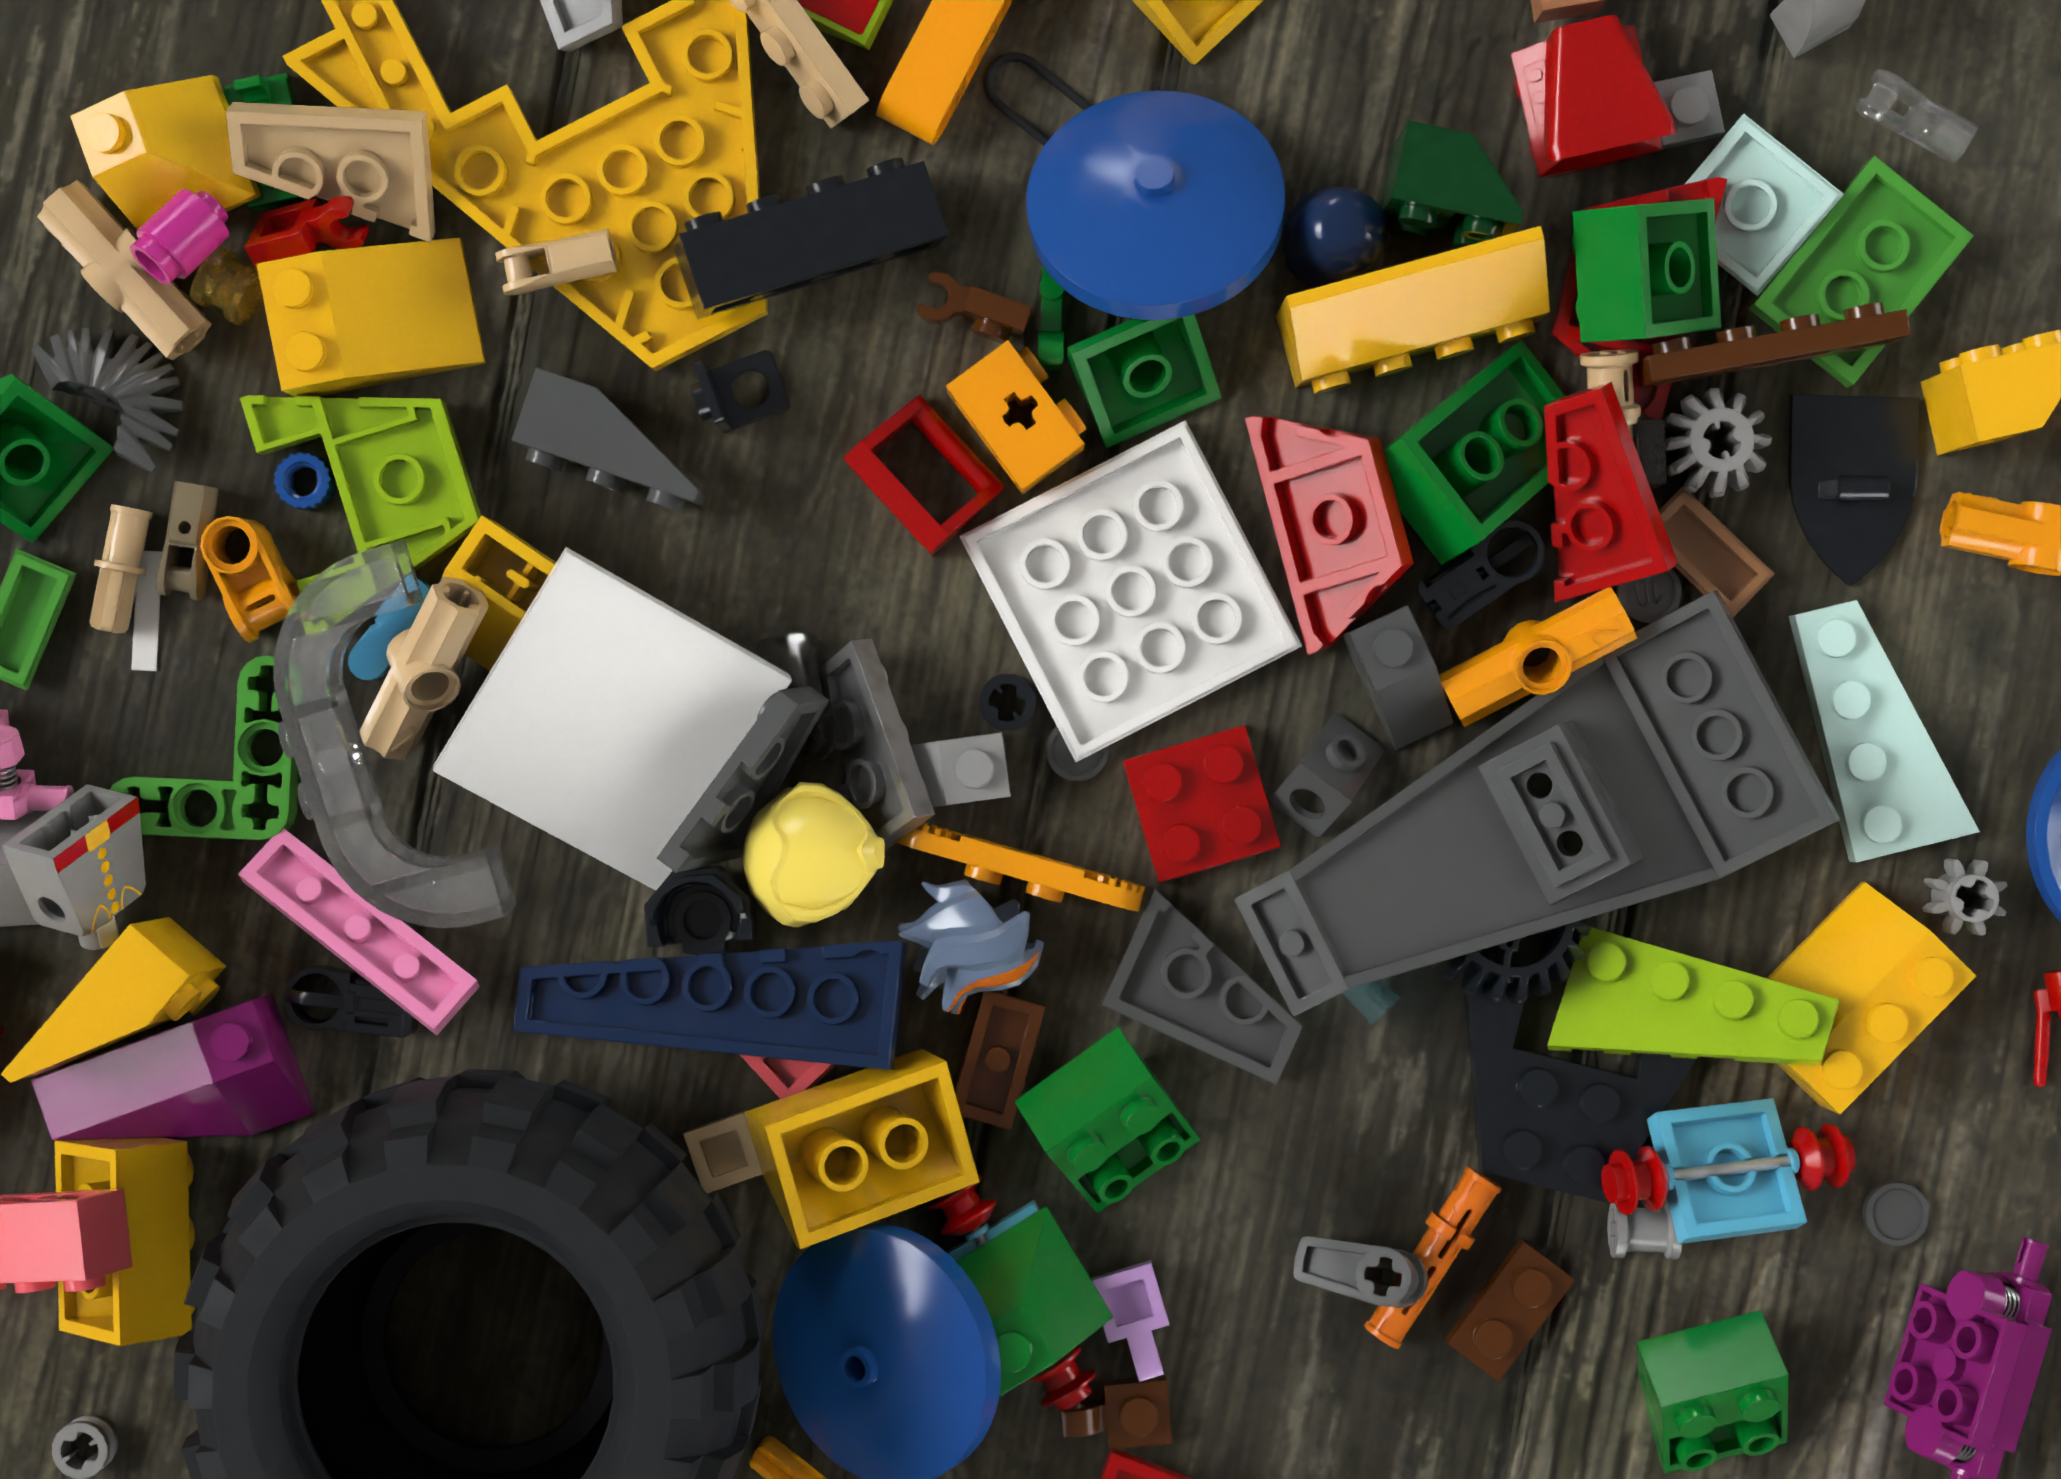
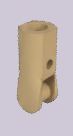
M608 228L547 242L510 247L495 253L497 262L504 263L508 283L502 286L504 295L526 294L562 283L619 271L613 239ZM546 255L549 273L533 277L529 259Z

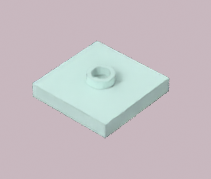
M1745 114L1741 115L1685 183L1688 184L1714 177L1728 179L1715 224L1717 262L1721 268L1756 296L1762 292L1844 195Z

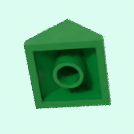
M1195 314L1164 320L1131 319L1067 347L1066 360L1105 448H1109L1222 398Z

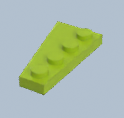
M1592 928L1588 936L1580 939L1579 946L1585 953L1581 960L1573 962L1571 974L1568 977L1547 1044L1548 1050L1572 1052V1049L1604 1051L1605 1054L1631 1055L1632 1053L1671 1055L1674 1058L1697 1059L1698 1057L1733 1058L1734 1061L1821 1066L1840 999Z

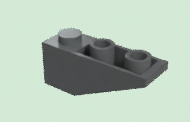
M537 367L535 368L511 440L519 446L528 449L525 457L526 461L557 472H562L565 462L588 469L585 481L620 493L623 491L625 482L648 489L647 502L679 513L683 512L685 503L702 508L706 495L603 392L596 387Z

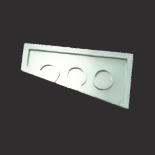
M1849 601L1788 616L1837 814L1840 818L1839 823L1849 862L1857 863L1980 832L1858 601Z

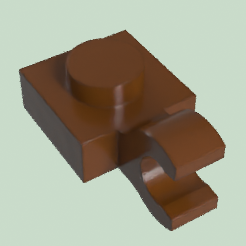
M930 272L928 283L944 289L948 294V300L940 308H931L919 303L916 311L923 320L932 324H942L955 316H964L965 320L974 322L971 331L986 339L1002 344L1007 340L1009 341L1010 336L1022 340L1025 339L1032 319V306L971 285V288L961 285L943 272Z
M1165 1375L1140 1382L1138 1377L1102 1380L1104 1399L1081 1401L1069 1409L1060 1411L1061 1429L1063 1430L1064 1438L1085 1437L1106 1431L1109 1450L1172 1444L1168 1381Z

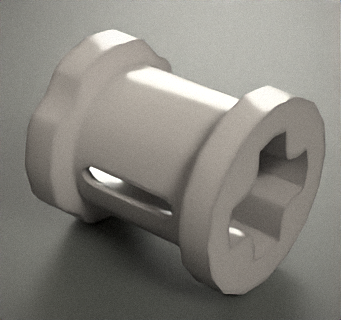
M1668 1202L1659 1211L1636 1208L1634 1213L1630 1215L1622 1214L1617 1209L1615 1203H1610L1607 1234L1611 1257L1624 1258L1627 1252H1660L1668 1260H1678L1680 1258L1682 1244H1678Z

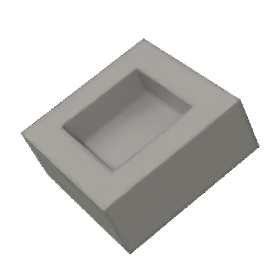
M1712 70L1654 82L1674 119L1677 131L1675 134L1660 137L1663 149L1719 138L1725 133Z

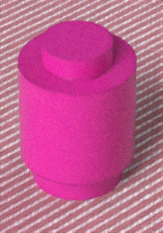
M181 189L137 230L138 239L130 246L131 253L152 277L165 285H169L175 278L185 279L229 238V231L224 224L228 220V215L220 203L205 191L200 190L195 194L187 189Z

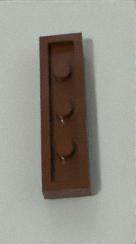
M1883 302L1845 309L1843 310L1845 320L1821 324L1819 314H1811L1780 321L1781 332L1757 336L1755 326H1744L1716 333L1717 343L1693 348L1691 337L1655 343L1652 345L1653 355L1647 356L1636 363L1640 389L1892 344L1911 335L1907 309L1885 313Z

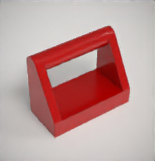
M921 394L862 439L843 457L853 472L932 557L1006 489V486ZM911 422L977 492L974 498L941 525L935 521L876 456L882 448Z

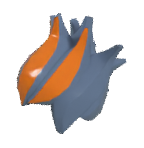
M966 879L941 885L925 881L921 883L937 903L931 906L918 920L901 923L898 926L899 931H901L898 933L900 937L923 945L913 966V971L921 972L917 996L924 1000L939 986L940 990L944 991L942 999L943 1010L946 1012L951 1010V1014H960L964 1002L971 994L1016 987L1030 977L1039 965L1044 942L1036 939L1034 943H1027L1030 913L1023 911L1019 914L1020 903L1016 899H1012L993 909Z

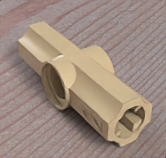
M76 180L68 186L60 187L43 202V208L37 217L44 224V227L84 267L80 272L85 280L115 310L120 313L125 312L166 358L174 360L178 356L190 352L205 338L207 330L212 325L205 314L199 310L192 299L173 281L169 285L159 282L137 262L130 250V246L138 239L137 234L130 228L125 229L83 183Z
M442 577L440 583L432 584L411 628L396 635L388 644L386 656L391 668L359 730L365 746L373 748L384 758L405 760L409 752L416 750L435 711L443 709L458 696L461 684L456 670L489 607L483 592L470 587L462 579Z

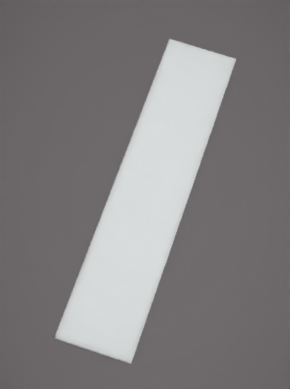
M161 551L143 552L141 568L147 571L146 576L139 575L135 593L131 670L157 671L161 595L158 594L156 589V579L162 556Z

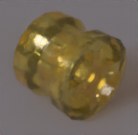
M220 245L200 265L191 285V300L206 308L216 306L223 310L226 320L241 326L253 316L263 300L258 270L254 264L246 266L238 262L235 252Z

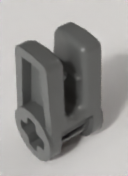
M1305 1236L1301 1238L1295 1255L1293 1274L1296 1280L1377 1306L1406 1308L1414 1305L1423 1297L1428 1285V1273L1424 1263L1415 1254L1406 1250ZM1383 1270H1393L1396 1273L1402 1274L1400 1286H1391L1386 1282H1382Z

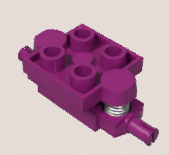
M2022 1236L2012 1272H1988L1987 1274L1985 1272L1963 1270L1952 1278L1947 1291L1922 1283L1919 1285L1883 1405L1908 1416L1905 1429L1908 1448L1925 1458L1946 1465L1951 1470L1949 1479H1997L2005 1451L2015 1453L2052 1332V1328L2043 1325L2052 1294L2044 1284L2038 1282L2047 1249L2050 1247L2049 1244Z

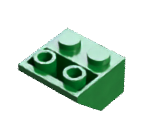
M1119 1027L1014 1101L1045 1153L1097 1214L1112 1203L1125 1198L1134 1187L1162 1167L1178 1160L1184 1151L1200 1141L1192 1126Z
M1761 1310L1636 1342L1638 1377L1664 1474L1681 1469L1685 1471H1699L1709 1467L1717 1460L1744 1453L1750 1456L1762 1455L1773 1450L1777 1445L1787 1443L1789 1375Z

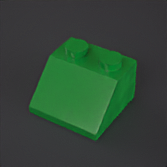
M1714 198L1572 211L1574 230L1572 250L1576 261L1578 292L1576 314L1580 323L1581 343L1646 339L1721 328Z

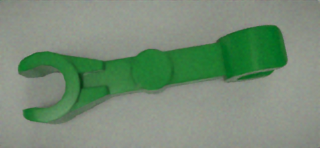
M1042 265V280L1039 285L1041 331H1038V361L1044 370H1060L1063 368L1064 331H1062V297L1064 296V289L1049 275Z

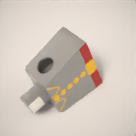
M86 784L2 845L6 859L33 919L41 926L77 935L81 947L88 950L103 949L111 946L116 941L119 933L115 915L141 896L146 886L140 809L136 796Z

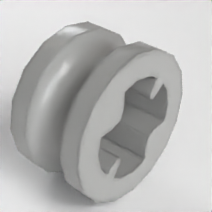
M84 1415L75 1418L70 1424L63 1427L54 1438L52 1457L55 1465L63 1474L75 1479H86L96 1475L113 1460L117 1452L118 1438L115 1429L106 1419L97 1415ZM84 1433L93 1438L89 1443L90 1446L95 1444L98 1446V1452L85 1461L76 1456L80 1448L72 1450L71 1441H75Z

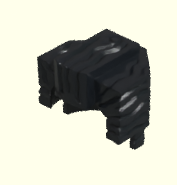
M705 866L678 873L672 871L644 904L648 948L682 943L683 953L698 956L699 954H712L724 951L729 947V940L732 938L736 941L753 940V938L758 936L755 898L744 884L722 866Z

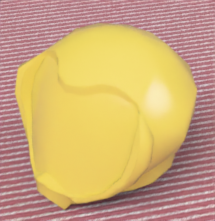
M799 782L795 787H786L759 810L752 819L742 852L743 867L750 894L769 916L782 925L798 928L810 923H816L837 914L841 910H846L853 903L876 871L884 866L885 843L883 838L876 835L863 814L839 792L822 783Z

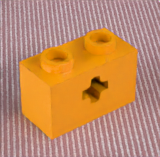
M1007 340L947 384L946 389L958 409L1021 494L1024 495L1084 450L1085 443L1079 437V434L1087 428L1065 398L1055 404L1042 387L1041 383L1049 377L1033 353L1027 347L1017 353ZM1014 399L1021 407H1025L1030 403L1036 407L1032 411L1033 426L1028 430L1019 422L1014 423L1010 427L1005 423L1010 417L1008 404Z

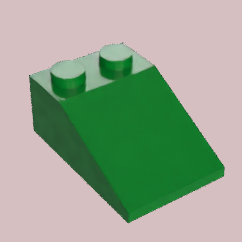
M1522 339L1383 448L1399 510L1441 565L1485 539L1548 484L1544 406L1556 399L1565 397V395Z

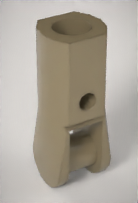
M174 481L166 539L156 579V589L159 595L169 596L172 591L189 593L190 599L194 601H201L204 598L208 585L209 567L203 558L200 544L202 534L207 525L215 520L219 495L218 488ZM180 547L194 549L191 568L178 566Z

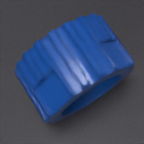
M298 452L296 455L290 454V457L282 459L283 462L277 466L278 469L274 473L275 481H273L274 485H276L275 492L280 495L279 498L282 501H285L287 505L303 511H312L322 505L329 504L337 490L335 477L329 463L318 456ZM301 468H312L316 471L317 486L310 495L300 496L294 488L295 472Z

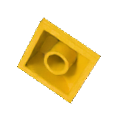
M208 75L126 90L70 116L92 177L137 230L181 189H187L195 194L200 190L205 191L216 199L226 212L261 197L256 181L233 173L226 110L229 108L217 76Z

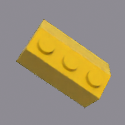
M1861 882L1767 977V979L1840 999L1821 1066L1778 1065L1818 1105L1841 1114L1953 1001L1976 975L1928 928L1869 884Z
M924 1049L895 1058L893 1070L866 1068L744 1112L762 1175L796 1247L800 1250L980 1182L947 1062Z
M169 1138L55 1140L56 1192L124 1188L133 1266L106 1274V1285L95 1289L66 1292L64 1281H58L59 1331L117 1346L182 1336L192 1329L191 1314L194 1312L195 1307L184 1304L192 1282L190 1275V1250L194 1245L195 1230L193 1222L189 1217L188 1187L193 1180V1163L188 1154L187 1141Z

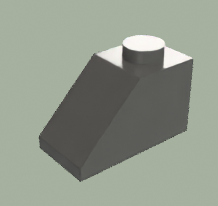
M1408 605L1341 636L1394 750H1398L1453 724L1436 664Z

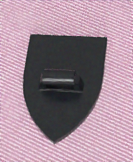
M1790 395L1788 470L1793 509L1801 530L1819 559L1848 586H1852L1868 574L1884 558L1895 544L1910 514L1916 492L1918 473L1919 398Z

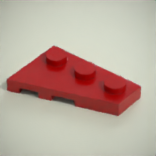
M1612 382L1556 399L1545 405L1548 483L1554 486L1556 521L1551 523L1552 547H1557L1559 577L1554 580L1555 602L1667 572L1672 569L1678 562Z

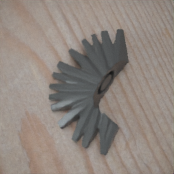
M82 328L80 342L77 341L73 329L68 330L67 348L59 333L51 336L54 357H51L38 344L32 347L31 350L52 391H62L67 394L85 397L92 402L99 403L105 407H111L123 413L120 416L121 425L117 426V440L114 451L116 455L153 473L157 468L141 443L170 451L173 445L162 435L177 438L179 430L158 417L157 414L183 412V401L161 397L180 386L177 376L168 378L175 371L171 363L159 367L166 358L162 352L149 358L154 347L153 344L147 341L139 348L140 337L131 333L113 358L115 331L109 328L106 329L95 351L90 328Z

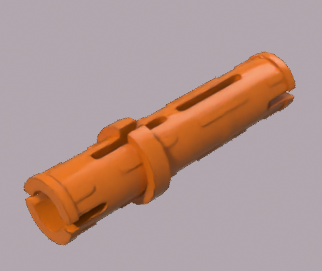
M1466 1166L1464 1174L1438 1213L1431 1211L1425 1221L1429 1228L1412 1253L1424 1263L1428 1273V1285L1423 1297L1416 1304L1406 1308L1378 1306L1371 1318L1364 1324V1327L1371 1334L1395 1349L1400 1348L1402 1340L1434 1294L1435 1289L1462 1248L1469 1250L1475 1241L1471 1233L1495 1196L1501 1192L1502 1188L1474 1168ZM1398 1273L1391 1286H1400L1402 1274Z

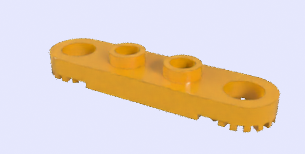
M926 822L896 841L898 844L966 863L964 875L977 880L1001 885L1004 874L1028 881L1026 893L1062 903L1064 893L1067 892L1139 912L1146 889L1143 885L1124 879L1120 880V878L1115 876L1111 878L1110 875L1086 870L1080 866L965 833L961 834L943 827L938 828V826L933 824L931 830H929L930 826Z

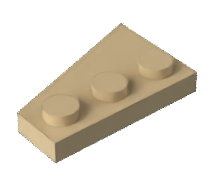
M232 102L226 110L234 174L308 200L314 196L328 201L337 196H351L354 201L351 215L374 223L379 218L410 229L409 235L428 242L432 241L436 228L427 111Z

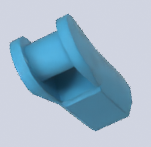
M410 573L375 618V624L368 628L348 656V665L350 671L357 678L373 680L383 677L389 672L391 667L386 656L388 644L396 635L411 628L432 586L415 573Z

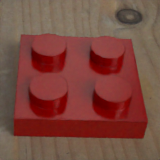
M1245 725L1122 761L1159 883L1281 847Z

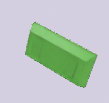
M20 549L15 550L0 586V680L28 690L77 573Z

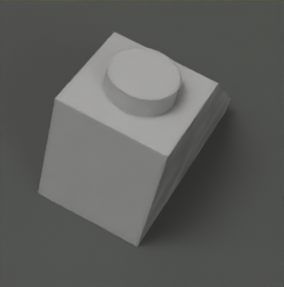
M1002 732L911 745L922 779L929 789L932 807L1011 797Z

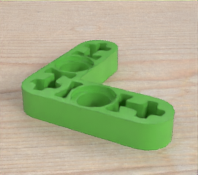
M269 655L252 659L241 670L237 684L233 781L129 777L123 778L112 785L110 790L132 796L136 795L138 787L140 788L141 798L145 800H169L168 812H145L140 814L142 835L265 840L271 839L280 833L283 828L289 831L295 822L298 799L303 696L302 676L299 670L289 660ZM273 666L274 676L285 679L284 691L273 693L271 712L285 711V722L273 719L253 721V710L267 712L268 696L266 692L256 689L257 678L267 677L269 667ZM267 729L276 732L281 737L284 746L282 757L272 766H264L258 763L251 751L254 737L259 732ZM250 774L258 776L282 774V786L268 784V804L278 806L279 815L278 818L267 820L266 829L261 828L260 818L250 816L251 804L261 803L263 799L264 784H250ZM168 787L173 788V792L170 797L167 790ZM197 790H204L210 793L217 804L215 818L204 827L197 826L189 821L185 812L186 800ZM168 816L171 821V826H166L165 824Z

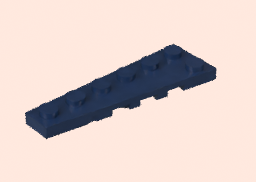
M880 941L824 945L822 947L782 948L754 952L699 954L698 956L655 957L614 962L599 961L521 967L513 1031L893 1070L907 943L903 941Z

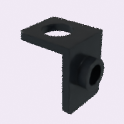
M769 350L760 351L711 370L703 361L693 364L699 382L690 385V389L703 422L713 418L715 425L723 433L782 413L790 408L789 398L773 355ZM747 371H756L763 374L770 385V392L766 401L760 406L753 408L740 405L733 395L735 380Z

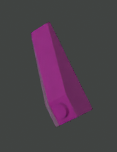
M273 993L31 1080L52 1140L255 1135L315 1113Z

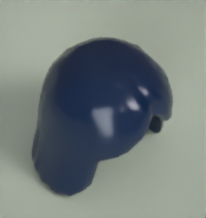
M1322 187L1305 193L1298 199L1295 208L1289 212L1287 221L1284 224L1282 236L1283 253L1286 256L1285 262L1289 271L1298 280L1311 288L1349 279L1367 271L1376 264L1383 254L1385 247L1383 236L1387 229L1386 214L1371 196L1354 188Z

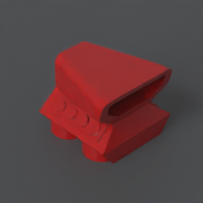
M1607 15L1558 27L1552 31L1547 40L1511 53L1516 75L1515 91L1522 102L1530 136L1529 152L1536 163L1540 178H1556L1640 159L1663 150L1660 137L1677 133L1674 119L1643 64L1635 25L1622 26L1617 15Z

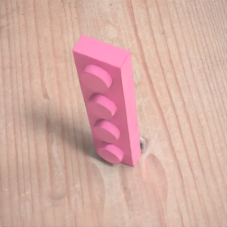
M284 828L280 833L273 836L238 874L243 883L435 1035L442 1031L480 987L477 979Z

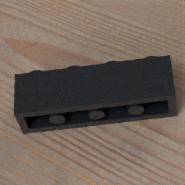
M894 158L869 167L866 170L868 178L845 184L842 175L833 176L807 186L808 195L785 202L782 194H773L745 205L747 214L723 220L721 212H713L685 222L686 232L678 235L673 248L697 319L937 247L949 234L925 162L922 161L905 166L903 158Z

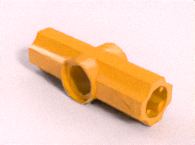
M1956 492L1951 495L1950 501L1943 511L1940 524L1941 547L2008 560L2009 567L2025 572L2061 576V505L2032 501L2015 504L1992 497Z
M1609 587L1544 621L1527 620L1518 623L1509 630L1503 642L1439 674V677L1463 726L1466 727L1530 693L1546 695L1556 692L1565 685L1571 672L1637 639V636L1615 592ZM1541 647L1550 648V654L1540 665L1533 667L1523 665L1526 656L1534 649Z

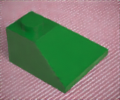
M14 374L0 378V523L33 544L114 450V446Z
M1047 1205L956 1260L957 1264L971 1279L981 1295L995 1329L1001 1361L1000 1396L1058 1362L1113 1318L1112 1312Z

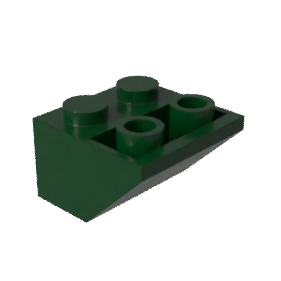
M1407 121L1392 147L1380 206L1386 214V222L1388 225H1391L1390 233L1412 240H1427L1429 233L1454 238L1452 245L1456 248L1514 233L1522 223L1524 211L1472 133Z

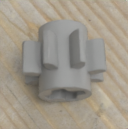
M1945 859L1944 868L1946 874H1943L1938 879L1924 878L1923 882L1932 888V902L1922 907L1923 912L1944 916L1945 919L1941 929L1944 933L1955 935L1960 931L1963 922H1965L1966 928L1971 934L1985 935L1986 927L1983 921L1989 919L1992 915L2005 916L2007 913L2002 907L1998 906L1999 892L2008 886L2007 882L1990 880L1985 877L1988 870V862L1984 860L1974 859L1969 864L1965 873L1964 867L1958 859ZM1960 886L1965 887V892L1973 897L1970 907H1964V902L1956 897Z

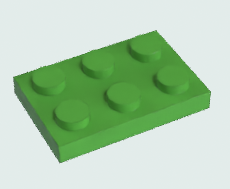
M1874 155L1866 161L1842 191L1844 195L1762 290L1748 309L1777 332H1781L1779 322L1786 319L1819 314L1821 324L1845 320L1843 310L1883 302L1885 313L1907 309L1909 317L1974 235ZM1885 345L1810 359L1848 388L1856 383Z

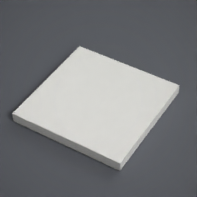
M1186 420L959 536L1075 763L1302 647Z
M565 547L435 761L433 771L646 886L657 890L672 872L669 867L657 859V856L755 724L757 715L765 701L779 690L787 689L792 679L789 673Z

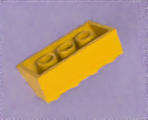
M1541 226L1533 227L1286 296L1276 314V320L1295 388L1312 384L1314 394L1325 393L1351 384L1349 374L1373 368L1375 376L1382 377L1413 367L1410 358L1412 356L1435 351L1437 360H1443L1474 350L1472 342L1474 339L1496 334L1498 343H1505L1536 333L1534 323L1539 322L1550 312L1545 241Z

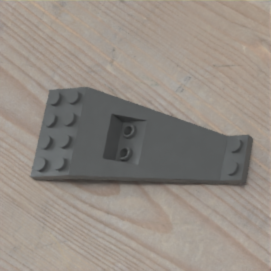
M1713 590L1635 632L1637 639L1571 672L1565 685L1556 692L1536 695L1292 869L1234 899L1293 1017L1354 987L1718 880L1840 820L1718 590ZM1539 772L1548 775L1552 781V790L1548 796L1537 794L1533 788V779ZM1567 831H1574L1582 838L1583 846L1578 854L1568 852L1563 846V836Z

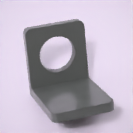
M1335 713L1327 721L1300 763L1273 793L1270 802L1311 834L1320 837L1354 800L1384 753V749L1340 714ZM1307 789L1317 794L1324 803L1325 811L1313 813L1302 808L1294 797V790Z

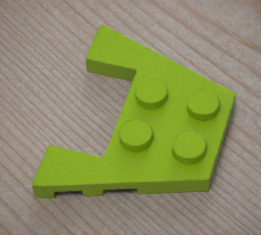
M247 395L240 398L256 453L266 455L322 437L360 558L358 562L297 580L313 636L320 637L334 631L406 579L410 573H414L470 533L481 517L448 407L442 399L359 397V399L322 398L320 396L266 397L264 395Z

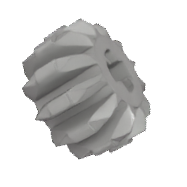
M1719 388L1707 390L1703 403L1692 394L1682 399L1680 403L1684 416L1671 413L1663 421L1667 429L1676 434L1677 437L1663 439V443L1661 440V444L1660 442L1658 444L1659 451L1664 449L1665 453L1676 452L1679 459L1670 463L1665 468L1666 473L1669 476H1673L1686 469L1689 474L1684 482V490L1688 493H1694L1705 482L1710 498L1722 497L1727 484L1737 492L1746 489L1749 486V478L1746 471L1759 473L1767 465L1764 459L1753 451V449H1761L1771 445L1772 438L1770 435L1765 433L1754 434L1752 426L1762 422L1765 418L1764 413L1761 410H1757L1746 416L1742 415L1741 412L1746 404V396L1737 393L1725 404L1723 394ZM1717 430L1721 433L1718 444L1726 449V451L1712 456L1708 453L1711 448V442L1703 436Z

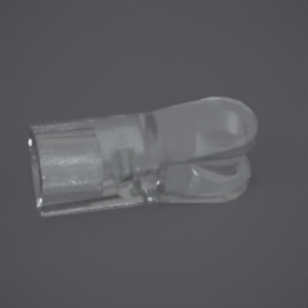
M1876 70L1871 78L1875 85L1867 98H1860L1855 105L1856 111L1866 119L1904 136L1950 164L1958 161L1977 132L1978 126L1927 97L1898 75L1886 70ZM1896 99L1910 106L1905 117L1890 109Z

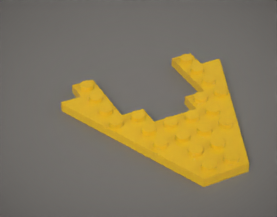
M321 0L335 29L283 55L286 64L336 107L427 111L432 186L506 248L547 242L608 228L613 239L619 271L562 283L553 287L655 372L768 315L767 299L697 319L673 248L678 235L686 232L685 222L713 212H721L723 220L747 214L745 205L760 198L749 19L746 12L738 11L728 0H671L622 25L621 27L650 83L539 140L536 139L517 99L507 84L452 112L395 0ZM546 255L529 259L531 269L538 275L549 273Z

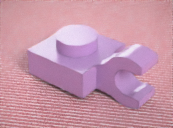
M1151 1260L1092 1277L1093 1283L1113 1314V1318L1103 1325L1108 1343L1127 1338L1139 1382L1164 1375L1152 1330L1169 1326V1320Z

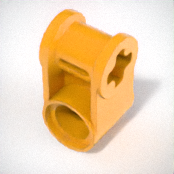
M225 516L217 518L207 525L201 537L200 548L202 555L223 595L228 615L245 641L251 643L259 639L261 630L290 616L298 620L307 616L298 584L287 569L270 532L263 524L252 519ZM240 528L249 537L250 550L244 560L240 563H234L226 554L225 543L229 534L235 529ZM274 599V601H272V602H270V603H267V604H265V605H263V606L257 608L258 606H260V605H262V604H264V603H266V602H268V601Z

